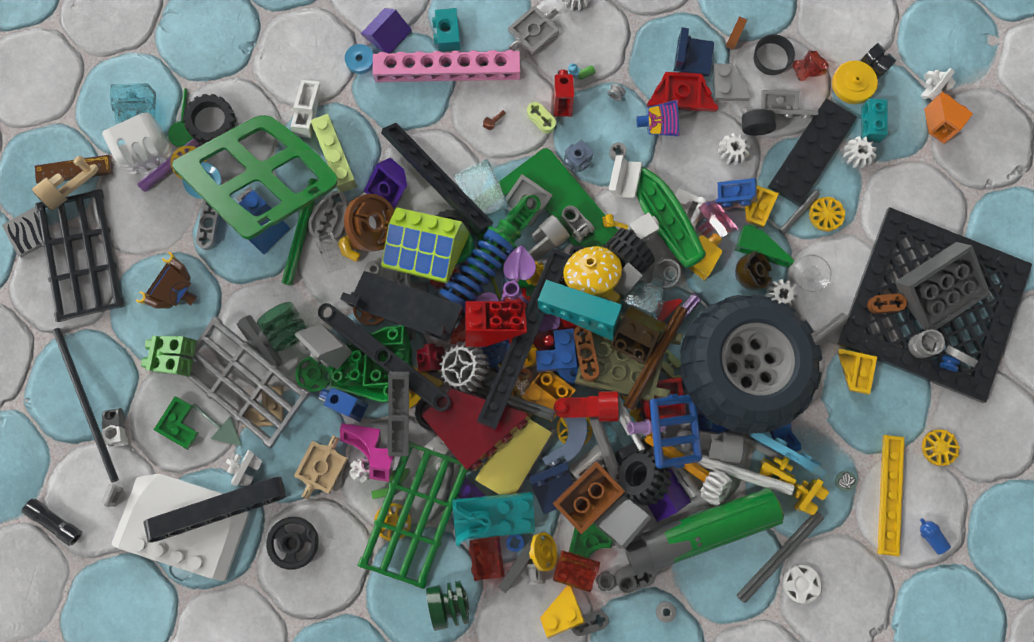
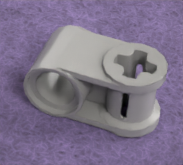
M567 206L564 208L561 222L570 231L572 236L581 243L586 235L595 231V228L576 207ZM572 213L575 219L569 220L565 217V214Z

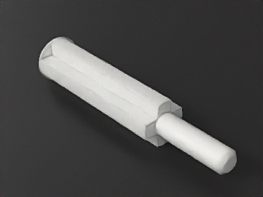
M619 396L620 422L627 435H629L627 424L630 421L633 422L627 409L623 406ZM631 435L639 451L644 450L645 448L638 435Z

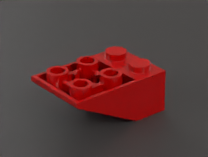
M466 301L465 347H486L527 333L525 302Z

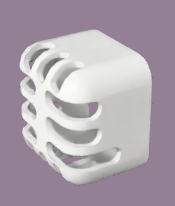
M141 113L102 131V135L114 160L130 174H139V167H143L145 170L149 169L148 163L154 162L156 165L160 164L158 159L160 157H164L167 160L172 156V147L161 125L150 113ZM122 139L126 144L118 145V141Z

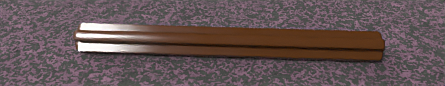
M682 306L677 307L623 404L626 409L632 411L685 318L688 312L686 308Z

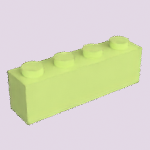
M325 114L310 120L327 164L337 175L336 187L343 193L358 187L329 115Z

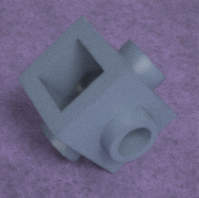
M581 139L575 145L571 144L565 150L564 163L568 169H573L575 173L580 169L583 171L590 165L594 152Z

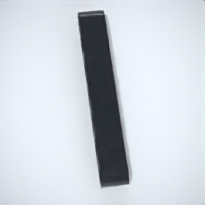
M282 477L263 480L146 519L143 524L147 542L161 541L280 501L287 497Z

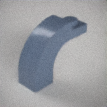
M563 418L568 427L567 440L562 447L542 458L545 466L550 464L553 467L561 462L560 457L562 456L567 463L579 453L586 439V418Z

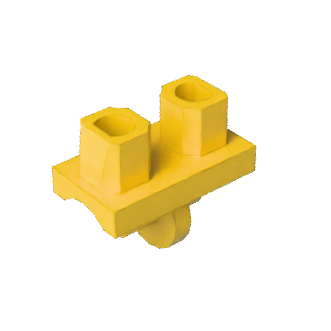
M775 456L773 459L775 463L763 457L759 474L768 477L775 474L778 476L777 480L792 485L796 483L795 475L787 471H792L793 466L788 463L789 458L784 456L780 459Z
M813 479L810 484L806 480L801 485L795 483L794 489L796 492L793 497L799 500L793 508L797 511L814 515L818 510V506L811 501L813 497L816 496L818 499L824 500L829 494V491L822 485L824 482L820 479Z

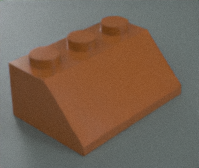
M594 462L552 504L582 534L625 491L598 462Z

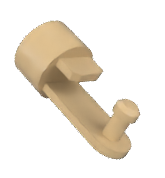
M77 156L74 159V164L83 170L60 189L57 186L64 181L60 174L54 175L51 179L46 177L32 188V192L48 209L53 211L68 200L66 196L95 175L99 168L95 164L89 166L82 156Z

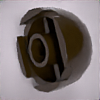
M757 251L741 257L735 268L736 279L742 287L748 290L767 288L772 281V277H769V271H772L771 265L765 255L762 253L758 254L756 253Z

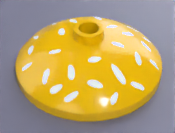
M597 246L587 247L577 251L569 258L564 267V280L568 287L598 297L616 287L622 276V265L618 256L611 250Z

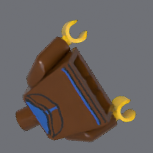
M168 252L171 256L170 259L165 260L162 258L166 263L148 291L146 293L139 292L143 295V299H136V302L146 304L155 309H170L173 306H177L180 300L191 306L197 296L188 291L191 285V276L186 266L171 252Z

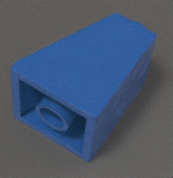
M254 190L239 203L240 206L254 216H260L272 209ZM266 219L259 224L263 226L264 224L268 223L269 220ZM281 221L275 226L272 225L264 230L265 232L255 238L248 240L262 254H265L291 228L284 221Z

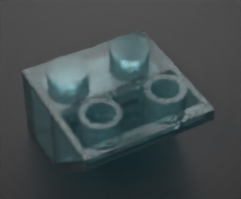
M148 83L110 85V105L116 125L141 113H150L155 118L156 92Z

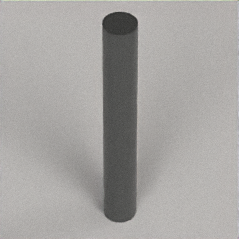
M814 190L779 229L780 233L785 235L819 197L820 192L818 190Z

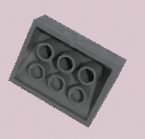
M955 242L895 281L899 293L907 300V307L924 331L940 328L990 295L973 246Z

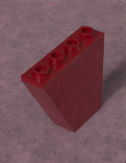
M454 389L446 393L453 401L449 411L440 412L431 406L422 414V417L454 456L470 472L479 469L483 465L482 461L485 458L495 455L498 452V447L502 443L507 444L514 437L513 434L518 429L519 431L523 430L529 424L528 420L531 419L525 412L506 407L497 429L493 430L477 423L486 400ZM445 397L440 398L438 406L440 408L446 407L447 399Z

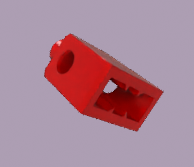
M562 69L554 75V117H572L574 104L573 75L568 74L567 70Z

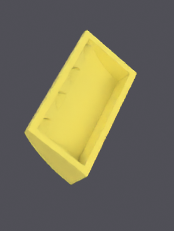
M531 419L528 420L529 424L523 430L519 431L518 429L513 434L514 437L507 444L502 443L498 447V452L492 457H488L475 480L499 495L517 493L552 432Z

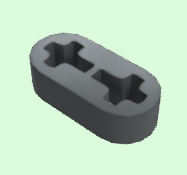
M601 610L583 614L585 623L588 622L589 625L584 626L581 632L574 628L571 630L577 636H584L603 630L608 625V617ZM596 615H600L605 619L600 626L598 623L591 624L590 622L596 620Z

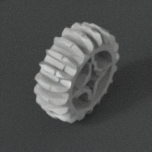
M457 342V345H451V350L445 349L446 356H441L443 362L439 363L442 369L438 371L440 374H443L440 378L444 382L443 386L448 388V390L454 389L466 394L477 391V387H482L481 381L487 380L484 374L489 373L486 370V366L489 363L485 361L488 356L483 354L484 350L479 347H465V342ZM468 353L470 354L473 362H471L470 358L468 357Z

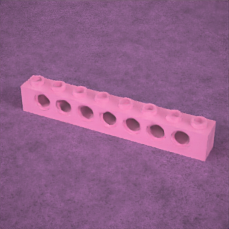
M473 50L470 52L452 51L451 53H443L441 51L424 53L417 51L415 53L397 52L394 54L379 52L378 54H373V77L375 82L520 80V51L507 50L505 52L490 50L478 52ZM447 63H448V64H451L449 67H444V66H443L444 64H447ZM464 63L469 64L467 67L461 66ZM481 63L487 64L486 66H480ZM498 63H505L504 66H499V65H497V64H498ZM392 64L396 65L394 68H389ZM409 64H414L411 68L407 67ZM427 64H432L431 67H425Z

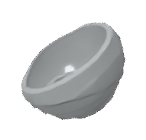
M672 259L659 261L651 272V278L655 286L664 290L674 288L679 283L682 275L680 265Z

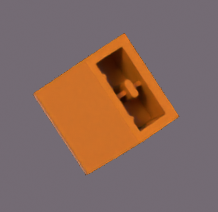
M941 92L924 109L929 134L943 144L956 135L973 115L966 106L959 104L944 92Z

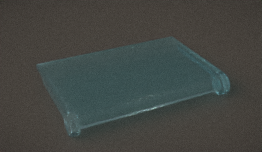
M488 159L454 175L460 189L487 216L509 207Z

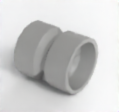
M930 329L911 337L908 347L912 355L922 359L940 353L944 349L945 340L940 332Z

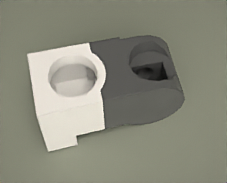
M121 408L105 410L102 413V437L106 446L110 448L129 445L128 437L125 434V414Z

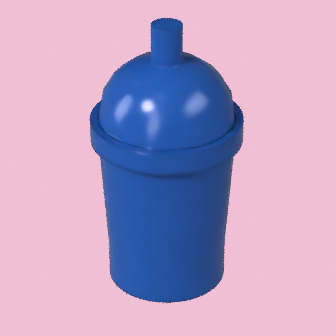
M923 518L920 519L922 523L920 535L929 543L936 554L940 555L948 551L951 545L941 532L939 525L932 521H925Z

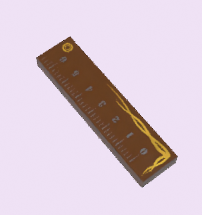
M109 154L84 158V161L89 166L95 164L99 168L92 177L113 174L112 157ZM74 160L35 165L36 183H40L46 177L51 179L56 174H60L64 181H70L83 170L74 164Z

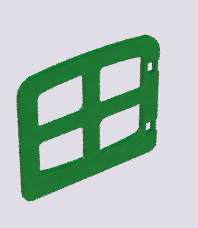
M266 115L253 117L175 159L172 163L174 171L242 238L247 240L255 238L265 232L264 230L272 225L275 226L313 203L317 198L328 194L337 186V175L327 163L292 131L273 117ZM263 130L287 148L264 161H259L239 142ZM227 150L246 168V171L226 183L218 185L204 170L201 163L219 152ZM294 158H299L319 179V181L299 193H293L272 173L275 169ZM255 181H259L281 203L260 216H254L233 200L230 195ZM316 189L319 191L313 196L310 195V193L315 191ZM266 219L269 220V222L264 224L263 226L259 224Z

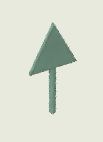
M195 403L192 405L218 428L217 432L210 439L242 446L231 416L221 426Z

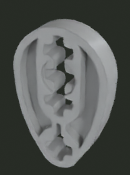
M333 191L317 205L309 219L310 233L321 243H334L345 233L344 214L348 204L345 195L341 191ZM338 196H340V199L342 201H338L337 204H335V201L333 199H337ZM333 213L335 218L330 220L331 228L328 227L326 229L328 235H324L322 238L319 233L325 231L323 224L328 223L326 216Z

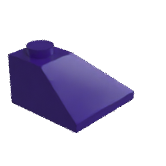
M391 157L377 163L364 192L366 194L382 196L395 210L407 188L404 169Z

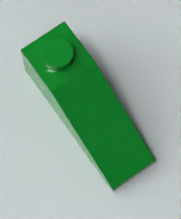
M744 225L740 230L734 251L743 254L757 251L756 253L764 254L769 262L789 268L794 263V259L764 231L759 230L757 226Z

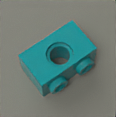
M457 8L435 10V17H432L433 28L437 29V34H433L434 44L438 45L441 52L461 50ZM443 29H450L447 32L442 31Z

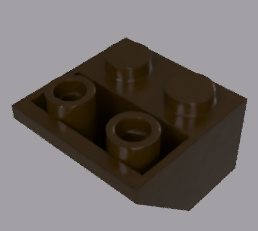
M631 306L623 315L610 347L645 365L656 347L666 323Z

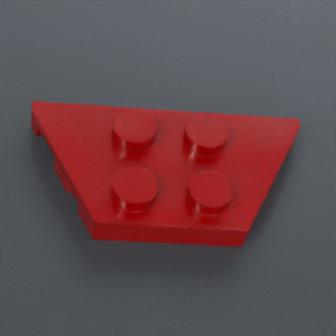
M665 72L647 103V107L678 100V110L717 112L718 105L714 103L711 96L712 93L709 87L706 86L703 75L698 73Z

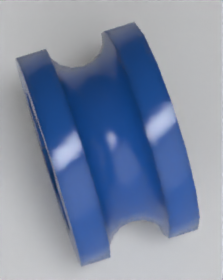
M942 356L941 368L954 372L958 371L957 365L961 363L959 359L951 356Z
M521 535L508 536L506 546L510 551L518 552L523 548L524 540ZM512 537H516V540L520 539L521 542L518 544V548L509 545L512 542Z

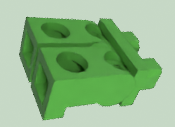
M152 336L151 339L145 341V348L149 350L148 357L142 359L141 367L156 373L190 377L193 360L181 356L194 357L197 340L184 336Z

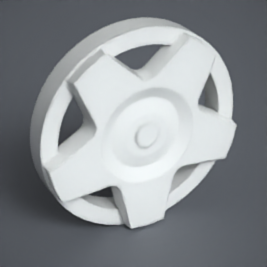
M794 565L784 574V592L794 602L801 604L810 603L820 594V577L809 566ZM799 568H805L808 571L803 573ZM790 573H791V575H792V580H790V581L787 582L788 577H789V575H790ZM789 591H794L796 593V598H794ZM808 594L812 595L810 598L806 599Z

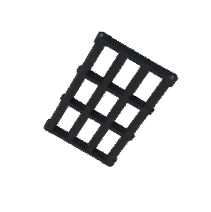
M102 189L66 197L68 200L57 207L62 237L51 240L46 214L47 207L42 202L35 203L43 239L42 247L45 250L49 273L48 282L51 284L55 306V322L67 321L77 317L125 307L116 271L117 263L114 260L109 234L111 231L107 224ZM94 197L100 229L89 231L83 199ZM75 201L81 233L70 235L65 203ZM102 235L107 264L101 266L95 265L90 238ZM82 239L88 268L77 271L71 241ZM63 243L69 273L57 275L52 246ZM108 270L114 303L103 306L97 272ZM89 274L95 308L84 310L78 277ZM70 279L76 312L64 315L59 281Z

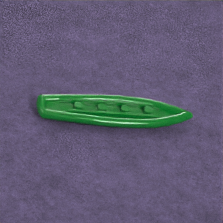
M642 167L636 195L644 214L650 213L651 216L657 219L659 223L658 235L685 268L698 264L706 256V252L684 208L673 191L660 177L647 168Z

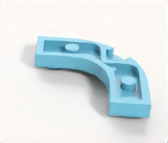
M768 432L749 434L753 439L786 456L821 478L827 472L820 467V462L812 459L811 456L804 452L798 454L786 447L788 443L778 437L773 440L771 438L772 435Z

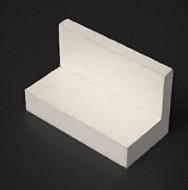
M616 155L609 185V191L614 197L636 198L643 163L628 162L624 156Z

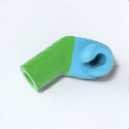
M574 63L568 66V73L580 80L596 73L593 65L584 69L578 68Z

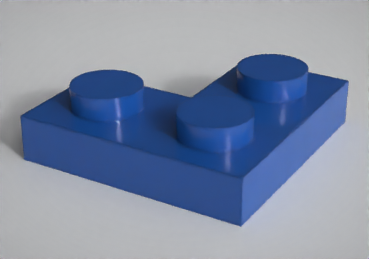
M554 330L555 350L536 351L537 372L577 369L574 330Z

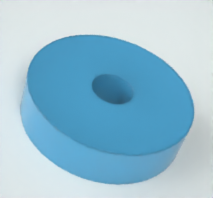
M363 44L351 46L345 53L347 68L355 74L369 72L373 67L372 50Z

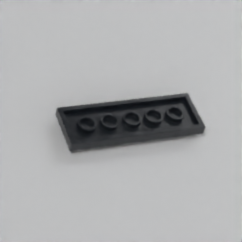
M827 98L817 110L819 111L818 115H814L768 185V188L779 193V195L797 206L802 204L858 118Z

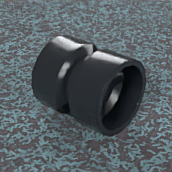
M879 43L874 45L860 60L873 68L878 79L897 61L890 53L885 55V50Z

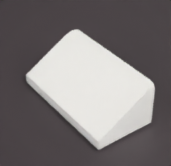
M598 444L569 467L570 472L576 479L594 462H598L604 470L606 469Z

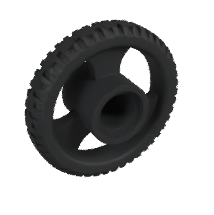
M301 517L281 519L270 529L266 539V550L272 562L280 568L287 570L299 569L309 564L315 557L319 546V537L315 527ZM299 524L305 528V531L302 534L287 533L284 526ZM291 537L297 541L294 549L290 548L288 544ZM274 539L281 540L280 547L286 553L283 560L275 552ZM305 542H310L311 548L305 558L297 561L296 553L303 549Z

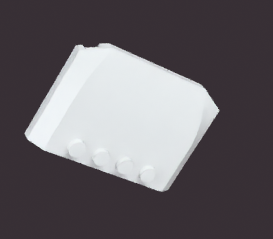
M164 474L141 476L136 478L111 545L118 549L210 579L226 581L250 512L247 511L161 541L149 543L147 542L143 524L146 519L223 493Z

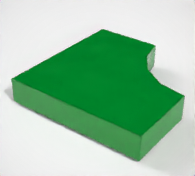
M593 524L582 534L574 527L567 558L587 563L590 555L596 550L611 548L612 541Z

